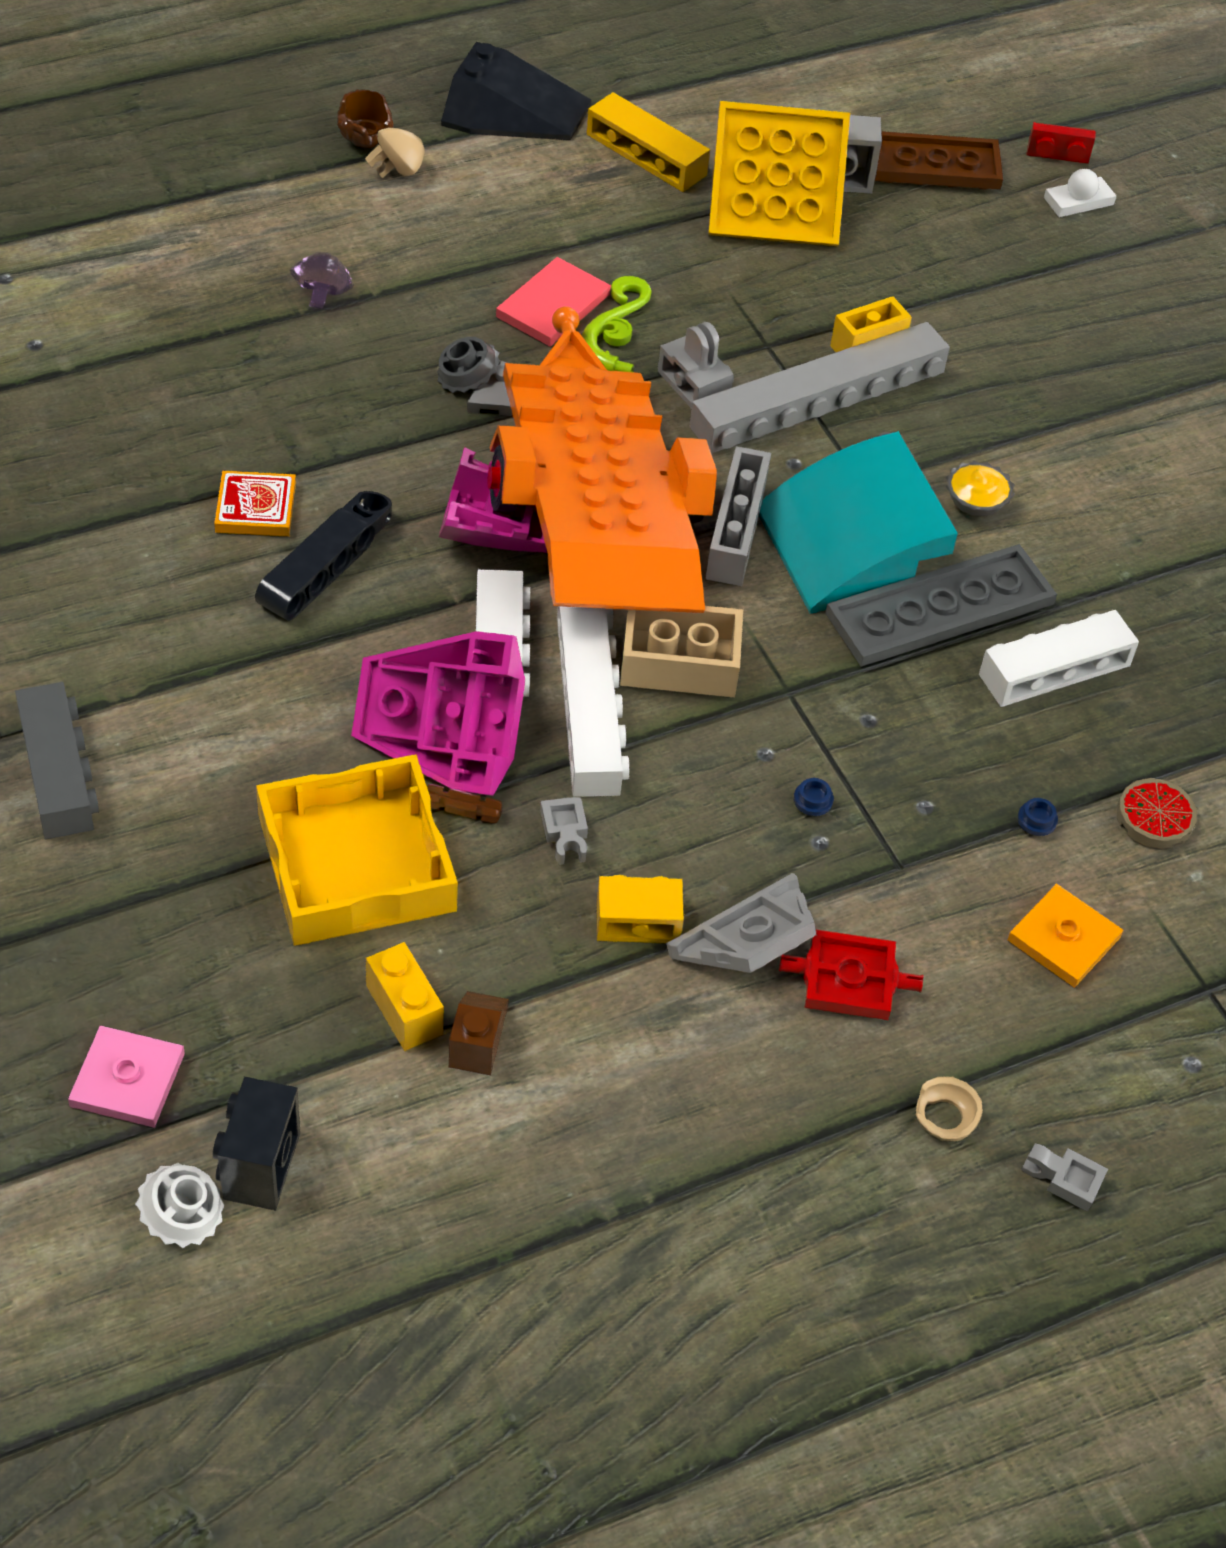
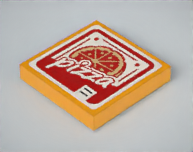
M222 471L214 523L215 533L290 537L296 475Z

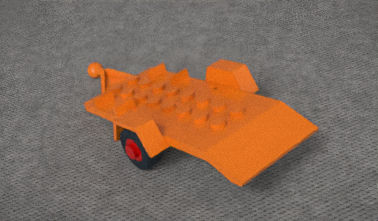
M560 307L552 316V324L554 329L562 335L540 365L505 363L503 378L515 426L498 425L489 447L490 452H494L487 476L493 510L510 513L516 511L518 504L536 505L548 552L550 591L553 606L704 613L705 602L699 548L691 523H699L705 515L712 516L717 469L707 440L677 437L671 450H666L660 432L663 417L662 415L654 414L649 398L651 381H644L641 373L608 371L582 335L576 331L579 325L578 313L571 307Z

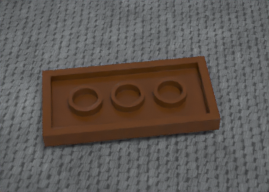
M881 131L882 144L875 181L1001 190L1003 173L999 139Z

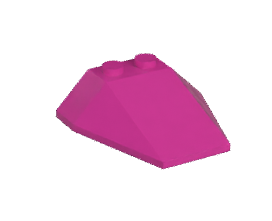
M475 631L364 657L351 736L392 758L416 754L422 773L451 789L493 796L514 760L525 687V676L517 636Z

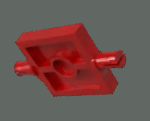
M817 929L816 935L811 938V947L806 958L782 954L779 964L780 972L804 974L803 979L806 984L804 1008L889 1020L892 997L896 992V988L921 993L924 975L899 972L895 960L896 941Z

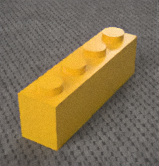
M612 92L588 108L586 135L681 192L686 191L707 176L710 157L709 148L616 93Z

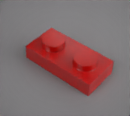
M1033 122L1027 145V155L1089 164L1096 131Z

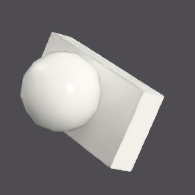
M1079 169L1072 173L1068 184L1046 189L1044 199L1058 217L1114 205L1116 195L1102 177H1097L1096 173L1090 169Z

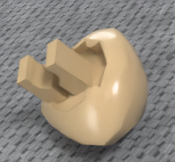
M385 128L378 131L377 140L379 145L365 158L368 164L373 167L376 162L382 161V164L376 168L382 178L394 167L403 176L415 174L422 164L425 153L422 140L413 133L399 128Z

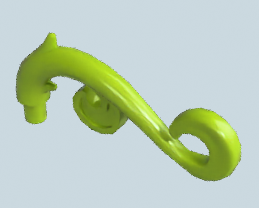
M622 276L612 282L610 292L612 298L621 306L603 312L594 318L585 327L582 337L608 371L634 372V364L619 361L618 356L611 355L608 350L604 352L597 344V338L601 333H603V339L609 345L623 346L629 343L632 338V326L627 320L622 318L643 307L651 298L652 291L650 285L645 280L635 276ZM632 291L640 294L638 299L627 303L628 297L623 293Z

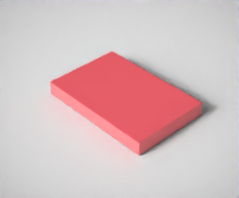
M556 257L496 308V317L551 347L562 335L553 327L552 316L554 312L560 307L568 306L578 313L579 321H581L610 295L611 285Z

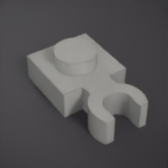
M581 796L541 801L540 812L547 843L557 842L555 852L557 863L559 865L564 864L565 852L568 850L577 852L580 862H585L587 844L584 838H587L588 826Z

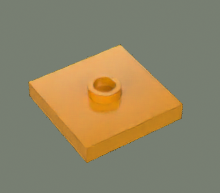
M1056 883L1009 933L1007 941L1075 988L1121 938L1124 930Z

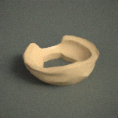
M938 1076L926 1081L922 1085L916 1106V1117L921 1127L930 1135L942 1141H960L970 1135L978 1126L983 1111L982 1101L976 1090L967 1082L954 1077ZM938 1102L953 1104L960 1111L962 1121L953 1129L937 1127L933 1122L926 1119V1105Z

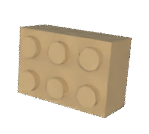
M705 606L704 613L628 610L620 686L735 698L740 670L743 610Z

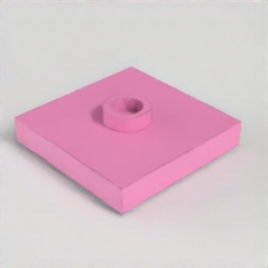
M100 1026L68 1098L69 1106L155 1128L184 1057V1046Z

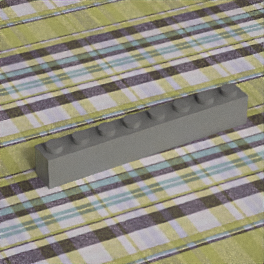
M924 322L697 399L692 402L689 427L698 439L707 440L712 454L944 373L950 346L928 322Z

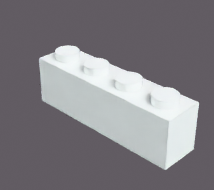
M478 570L476 631L517 636L522 666L529 667L530 644H522V638H529L530 615H523V609H530V587L523 586V571ZM524 673L525 687L523 697H529L530 673Z
M1116 610L1103 614H1093L1084 620L1071 624H1061L1054 629L1042 633L1029 634L1016 641L992 646L985 651L979 676L1000 707L1129 667L1139 641Z

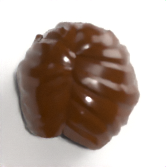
M357 89L343 95L337 113V125L342 136L357 147L373 148L379 144L377 140L378 131L385 128H393L392 113L384 95L376 91Z

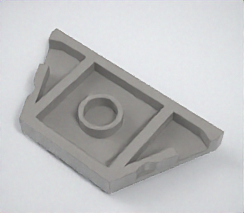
M791 873L667 943L669 957L675 960L751 973L814 937L816 929L812 914L808 910L805 896L800 891L798 878L794 873Z

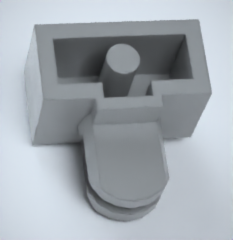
M706 321L697 326L687 328L686 336L660 346L658 372L691 409L693 401L730 389L734 381V374L730 367L717 357L719 335L714 326Z

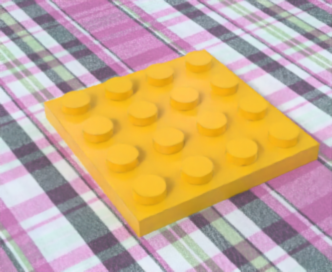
M720 101L708 235L838 247L850 113Z

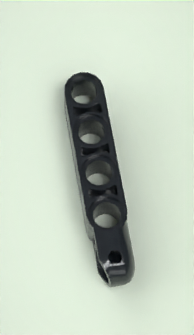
M359 492L343 508L335 511L262 579L255 593V601L288 621L293 620L370 547L375 535L388 524L392 517L391 500L378 492Z

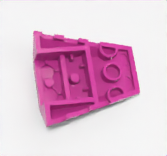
M464 447L447 502L439 537L476 546L548 553L536 505L518 504L516 511L510 513L494 511L491 504L490 489H488L487 484L488 470L491 467L492 460L489 465L474 459L476 452Z

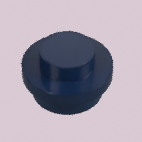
M809 778L796 788L794 803L804 814L820 816L826 814L832 808L834 795L830 786L824 780Z
M1033 798L1021 806L1018 813V823L1029 834L1045 836L1055 830L1058 823V815L1050 801L1043 798Z

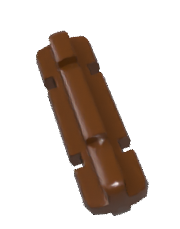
M428 784L427 789L431 798V808L439 810L441 806L445 807V812L476 819L478 815L482 816L481 821L493 824L498 823L502 813V802L500 800L487 797L483 801L480 795L451 788L447 792L444 791L445 787Z

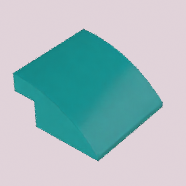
M899 431L851 445L810 465L767 495L762 500L759 517L810 614L825 611L829 603L915 577L919 561L953 554L958 535Z

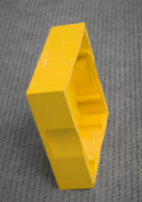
M416 754L359 765L339 773L312 774L256 785L258 815L294 946L457 912L458 882L444 838L432 817L431 798Z

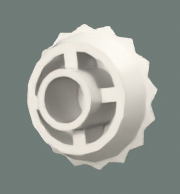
M179 1163L172 1166H160L156 1172L147 1174L145 1183L138 1188L140 1197L135 1205L141 1211L140 1221L148 1226L150 1235L160 1237L165 1245L176 1243L182 1248L190 1243L200 1245L205 1237L214 1236L216 1226L222 1222L221 1212L224 1204L220 1198V1189L208 1174L195 1166Z

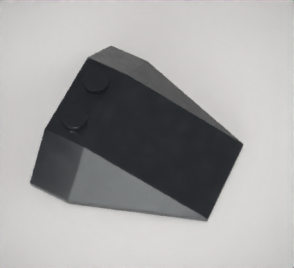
M476 41L453 76L441 119V126L469 134L571 140L586 115L588 108H590L592 99L506 49Z

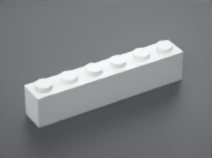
M558 606L557 626L573 797L620 796L622 780L629 779L628 756H621V748L626 747L625 725H618V718H622L623 712L622 695L615 694L614 688H619V666L612 665L611 658H616V637L608 633V629L613 628V609Z

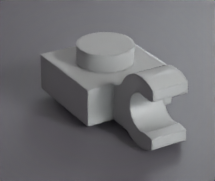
M1036 1143L1021 1169L1031 1177L1051 1179L1052 1181L1047 1191L1086 1211L1091 1207L1108 1171L1107 1168L1069 1148L1061 1158L1048 1148Z

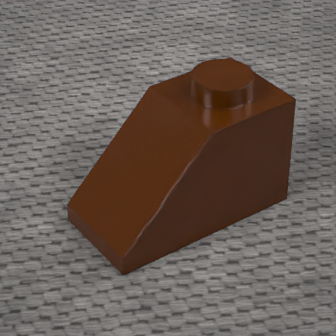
M470 991L466 992L459 1002L449 1039V1068L491 1076L509 999Z

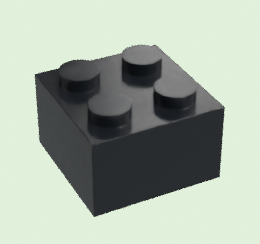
M244 1076L239 1093L232 1092L228 1101L226 1119H229L226 1132L219 1131L215 1139L213 1158L218 1159L215 1178L216 1181L221 1182L223 1200L276 1211L301 1133L298 1087Z

